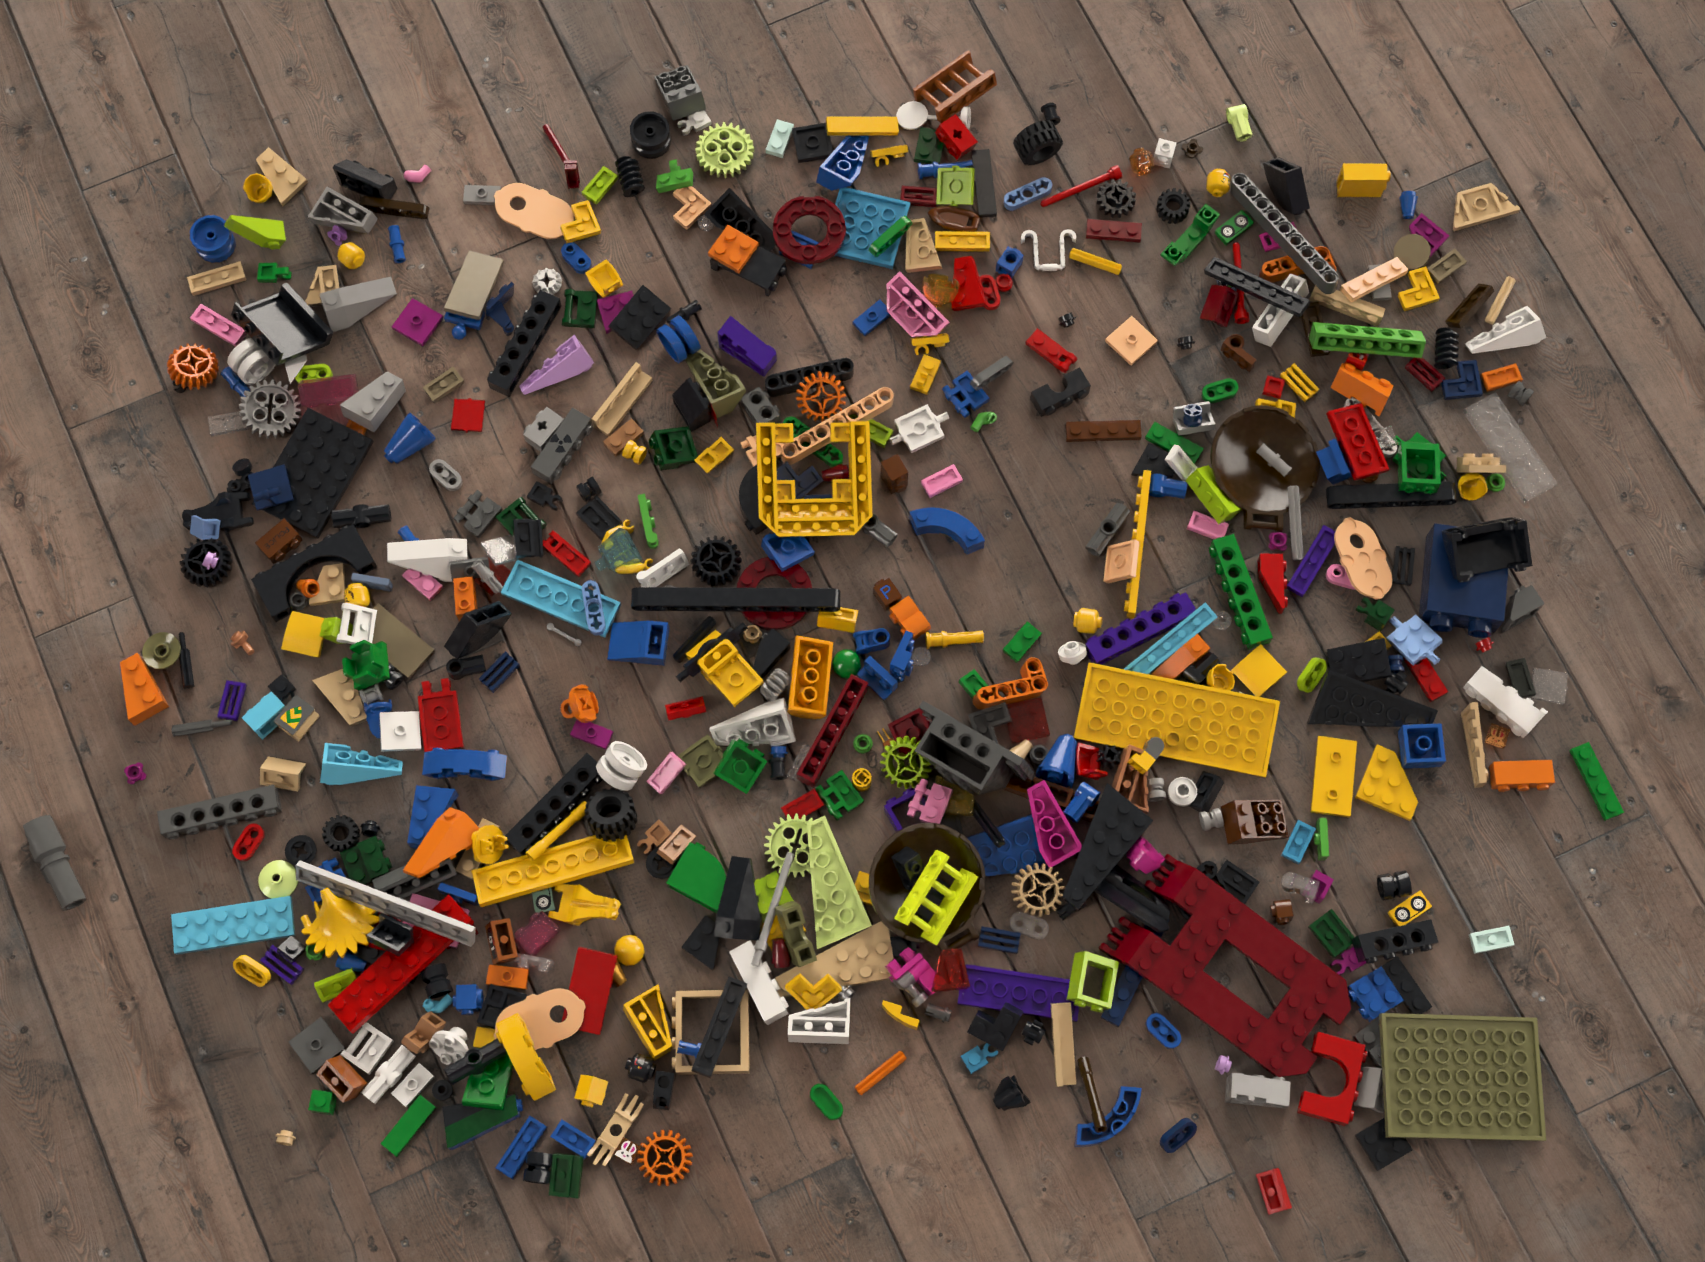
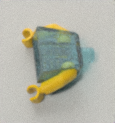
M627 519L623 522V526H616L606 532L601 545L598 547L602 557L595 561L599 571L608 567L610 571L618 574H633L641 572L643 569L646 571L651 568L647 564L653 563L652 559H647L644 564L641 563L643 559L629 535L634 531V525L626 527L630 525V520Z

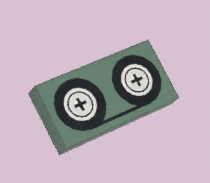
M552 887L532 893L536 915L556 911Z

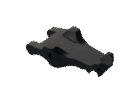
M248 492L219 493L206 506L194 510H184L182 513L183 526L190 531L193 515L202 519L220 520V530L230 532L236 528L252 526L254 524L253 517L243 518L242 501H250L251 494Z

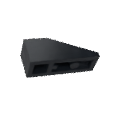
M773 628L770 632L766 631L760 638L761 642L753 666L755 672L762 679L791 648L790 642Z

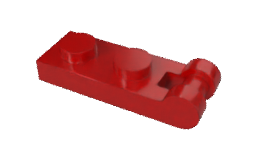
M1038 328L1026 341L1028 347L1063 373H1066L1070 369L1069 366L1078 360L1073 353H1069ZM1062 357L1065 359L1064 362L1060 361Z
M552 530L549 533V537L543 540V549L554 556L577 577H580L591 565L589 559L555 531ZM554 542H557L558 544L555 547L551 546Z
M1403 657L1430 703L1448 693V690L1427 658L1420 660V664L1413 666Z

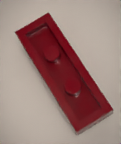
M1087 219L1086 239L1140 243L1142 223Z

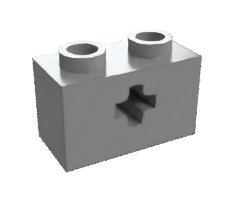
M548 407L536 415V420L525 428L523 434L525 441L540 452L564 420V418Z

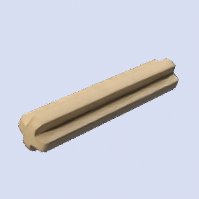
M1506 277L1485 318L1486 323L1492 325L1496 321L1516 282L1514 278Z

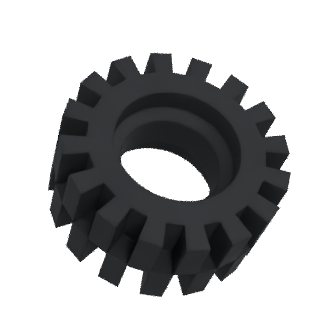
M1169 188L1166 190V193L1165 191L1161 193L1158 198L1156 212L1159 213V218L1163 217L1162 221L1165 222L1167 219L1169 224H1171V221L1177 224L1178 220L1182 222L1183 218L1187 217L1190 209L1189 196L1186 197V192L1181 194V189L1177 192L1176 188H1173L1172 191ZM1170 201L1177 202L1180 205V209L1172 211L1167 208L1166 204Z
M336 815V818L331 817L329 818L331 821L325 822L326 827L322 828L324 832L322 837L324 842L333 851L343 852L351 847H355L354 844L359 842L360 829L352 818H348L346 815ZM339 827H346L348 829L347 838L342 841L336 840L334 838L335 830Z

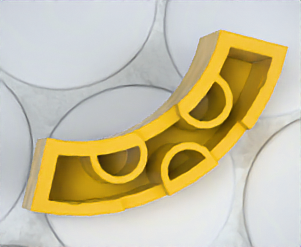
M516 1013L496 1023L499 1031L496 1033L497 1039L500 1043L504 1044L509 1058L523 1083L521 1086L526 1096L530 1094L532 1099L536 1101L555 1091L556 1088L552 1076L541 1057H538L527 1026L521 1016Z

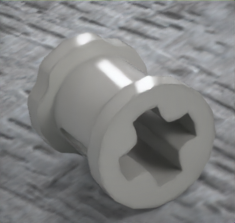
M378 684L365 691L359 690L363 703L366 702L367 705L379 699L381 701L384 700Z

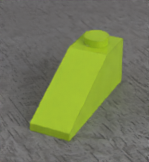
M230 215L224 223L225 228L261 247L272 250L280 249L286 241L284 223L280 220Z

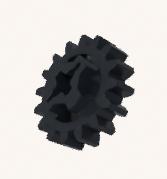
M1112 179L1111 184L1106 181L1104 187L1100 186L1099 192H1097L1096 198L1098 199L1096 203L1100 205V211L1105 210L1104 215L1111 213V218H1113L1117 214L1121 218L1122 213L1127 216L1128 210H1133V205L1136 202V199H1134L1136 193L1132 192V186L1127 187L1128 182L1122 184L1121 179H1119L1118 183H1115L1114 179Z

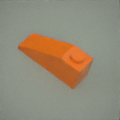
M1197 634L1153 671L1151 675L1175 680L1190 665L1198 662L1210 650V647Z

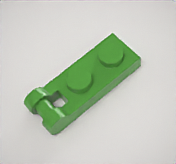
M645 494L638 495L647 544L649 548L656 549L659 541L657 534L652 530V528H656L654 517L649 516V511L652 510L650 499L646 500Z

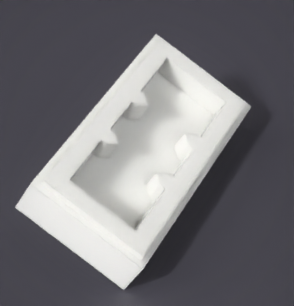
M1174 445L1165 458V461L1182 481H1185L1197 469V466L1179 445Z
M418 1063L391 1094L407 1108L435 1076Z

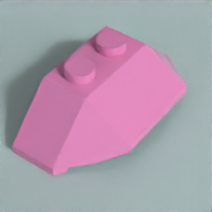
M900 271L886 284L887 312L912 338L937 336L950 323Z

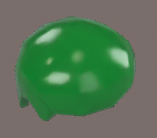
M843 649L834 656L832 667L838 676L849 679L851 674L856 676L860 671L861 660L856 652Z

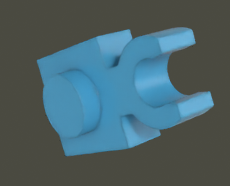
M986 1043L982 1050L977 1045L961 1055L960 1058L970 1074H973L988 1064L987 1057H995L998 1051L990 1053L988 1047L991 1045Z

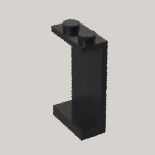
M759 246L740 273L733 271L713 258L710 260L711 269L718 271L721 267L764 288L765 295L768 297L771 292L776 290L779 278L783 277L787 271L784 258Z

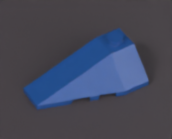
M846 136L819 167L816 183L831 191L851 186L860 174L869 136Z

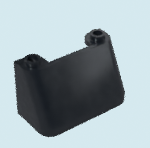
M1509 517L1441 531L1452 574L1458 582L1470 581V578L1474 576L1473 574L1504 568H1511L1515 572L1525 571L1526 567L1533 566L1527 520Z

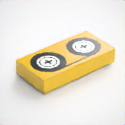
M1420 890L1390 910L1388 915L1398 927L1408 924L1430 909L1432 905Z

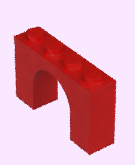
M1322 1032L1314 1034L1311 1052L1316 1056L1330 1059L1340 1065L1345 1074V1087L1335 1097H1326L1303 1091L1300 1096L1297 1113L1341 1126H1346L1349 1122H1352L1354 1110L1351 1109L1353 1102L1356 1103L1359 1091L1356 1090L1357 1082L1360 1083L1363 1076V1071L1360 1069L1361 1064L1366 1061V1045Z

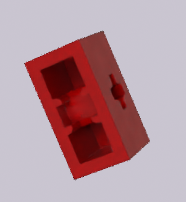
M956 114L941 123L935 132L939 141L944 143L948 148V152L956 160L973 150L978 143Z

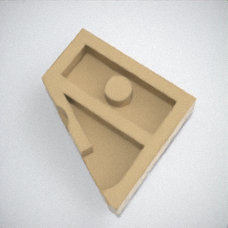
M336 265L317 267L314 280L305 300L308 306L322 305L319 294L339 288Z

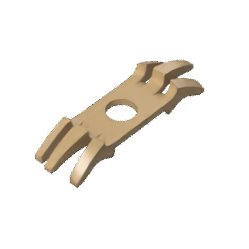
M626 1093L624 1094L604 1131L587 1153L591 1157L600 1144L603 1145L593 1162L594 1165L599 1163L608 1149L610 1152L602 1165L606 1167L613 1157L620 1142L644 1106L643 1103H640L634 1114L630 1116L639 1096L635 1095L625 1111H622L629 1096ZM618 1124L621 1126L622 1132L619 1136L611 1135L610 1128L612 1125Z

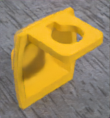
M607 259L585 272L590 284L602 298L623 286L619 274Z

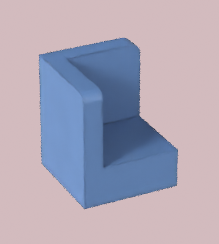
M196 515L192 516L190 534L201 540L219 538L220 520L202 519Z

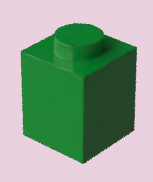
M312 1089L308 1110L313 1113L333 1115L337 1096L333 1092Z

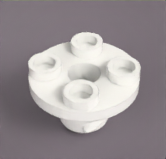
M453 1027L450 1031H437L429 1042L430 1048L440 1057V1061L446 1065L464 1058L469 1050L465 1043L468 1040L467 1034L459 1027Z

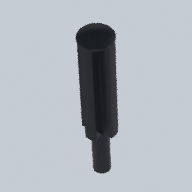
M180 632L181 652L179 662L184 689H190L195 687L190 650L186 648L184 632Z

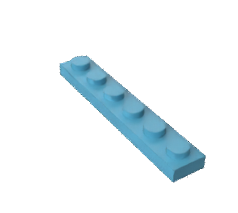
M1205 602L1125 667L1124 670L1149 674L1186 642L1213 622L1217 615Z

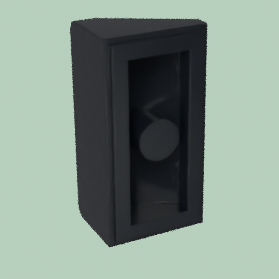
M1203 771L1196 783L1197 796L1188 806L1198 812L1206 811L1208 813L1224 784L1220 776Z

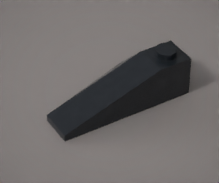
M731 857L716 915L714 933L716 937L756 941L760 938L763 920L758 908L759 898L755 891V876L751 858Z

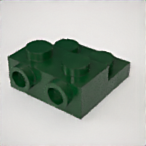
M689 426L655 430L649 438V447L654 449L655 452L654 463L656 466H659L660 471L676 469L679 465L696 463L694 460L698 457Z
M376 836L357 843L358 846L340 852L349 879L364 885L373 883L372 879L391 872L390 869L393 868L389 857L385 858L383 853L386 848L382 839L379 840Z

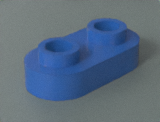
M570 242L562 246L561 254L563 259L577 273L585 274V272L591 269L590 258L577 244Z
M1154 1013L1147 1018V1030L1165 1048L1174 1049L1180 1044V1032L1163 1015ZM1153 1021H1157L1159 1023L1158 1028H1154L1152 1026ZM1167 1036H1172L1174 1041L1168 1042Z

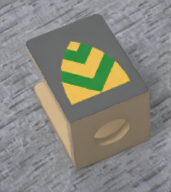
M295 695L274 722L280 729L299 742L320 715L315 712L311 705Z

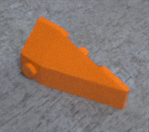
M449 807L437 818L403 869L404 873L421 878L438 868L440 862L447 858L452 860L456 857V853L463 849L466 851L471 849L473 842L471 836L473 832L479 830V827L465 812Z

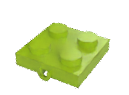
M960 166L938 168L936 204L956 207L958 205H973L975 169L960 168Z

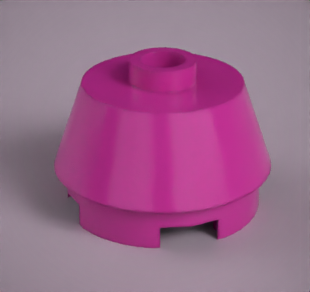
M1140 837L1126 853V856L1131 860L1129 864L1136 871L1140 869L1145 874L1160 868V864L1165 860L1160 852L1158 853L1144 837Z

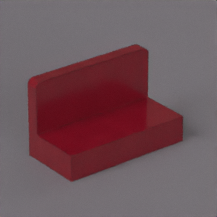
M1212 285L1200 319L1212 321L1221 327H1227L1239 293L1228 286Z

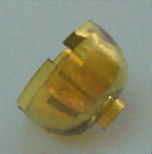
M929 274L928 278L926 276L923 278L922 293L933 306L942 307V305H947L956 298L959 289V282L953 279L952 282L948 280L949 276Z

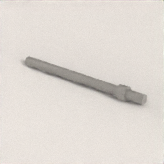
M791 852L786 854L760 938L756 941L754 947L755 953L751 965L759 967L763 952H766L768 946L766 942L776 914L774 907L779 905L794 858V854Z

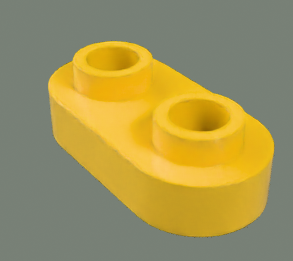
M240 955L233 962L235 972L258 987H263L271 979L269 970L247 955Z

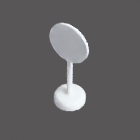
M916 101L903 104L896 114L898 124L908 130L922 127L927 119L937 120L936 115H928L925 105ZM963 107L959 119L968 130L971 123L970 107Z

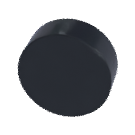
M243 458L236 461L232 469L237 476H244L251 471L252 464L249 459Z

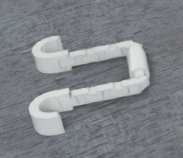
M1069 229L1062 231L1059 240L1060 265H1039L1037 234L1034 231H1024L1021 235V244L1025 242L1026 237H1031L1034 248V268L1038 271L1062 270L1066 266L1064 237L1070 236L1072 242L1075 243L1076 234Z

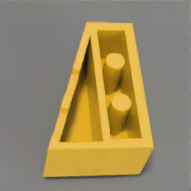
M658 984L623 1005L624 1013L654 1061L672 1049Z

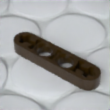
M368 196L361 197L359 205L373 213L417 219H427L430 210L427 205L421 203Z

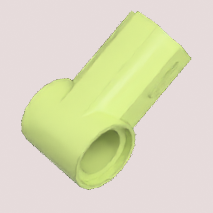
M1246 105L1227 108V120L1229 124H1232L1236 140L1242 142L1251 138L1252 132L1248 122Z

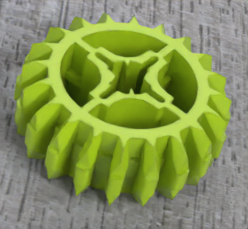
M904 736L903 739L897 737L896 741H890L891 746H885L887 752L881 754L882 757L886 758V760L880 761L881 764L886 765L881 771H887L888 774L885 775V778L892 777L890 783L894 784L897 781L898 788L902 787L903 784L905 789H908L910 785L912 788H915L922 778H929L926 772L932 771L928 767L931 764L915 752L919 742L916 744V737H912L911 740L909 736ZM900 747H908L912 749L911 752H908V754H904L902 752L899 753L897 751V749ZM917 754H918V756H919V758H920V763H921L920 768H919V765L916 763V760H915ZM893 756H894V760H896V762H897V764H898V767H897L896 770H895L894 765H893ZM909 758L908 760L910 762L908 763H910V765L904 767L905 765L903 760ZM906 770L917 774L912 778L901 776Z

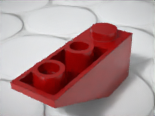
M1260 553L1257 559L1258 579L1277 612L1282 614L1288 606V598L1284 596V590L1287 589V578H1284V572H1286L1287 567L1286 560H1283V554Z

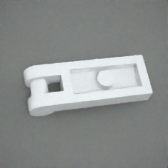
M679 548L648 570L639 572L636 578L641 583V587H657L687 567L689 563L684 552Z

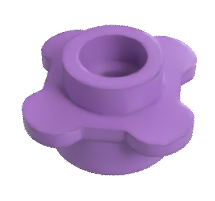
M334 225L333 229L327 232L328 237L337 246H340L342 241L347 239V232L341 226Z

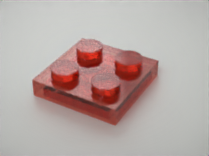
M1042 698L1007 704L1012 722L1007 723L1011 743L1022 742L1024 739L1032 740L1050 736Z

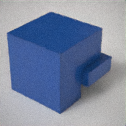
M1336 439L1328 441L1330 446L1316 452L1325 475L1332 485L1352 477Z

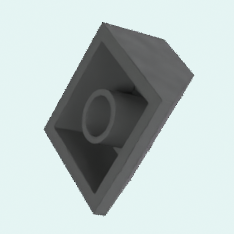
M1532 585L1526 588L1521 586L1514 591L1515 594L1509 597L1510 601L1505 607V619L1501 626L1502 633L1535 616L1545 604Z

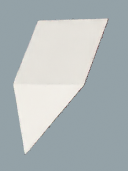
M306 354L285 363L290 384L307 362Z

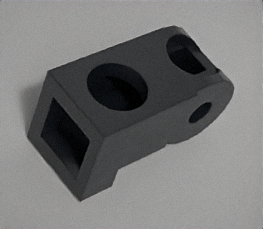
M656 1071L653 1109L670 1110L676 1073Z

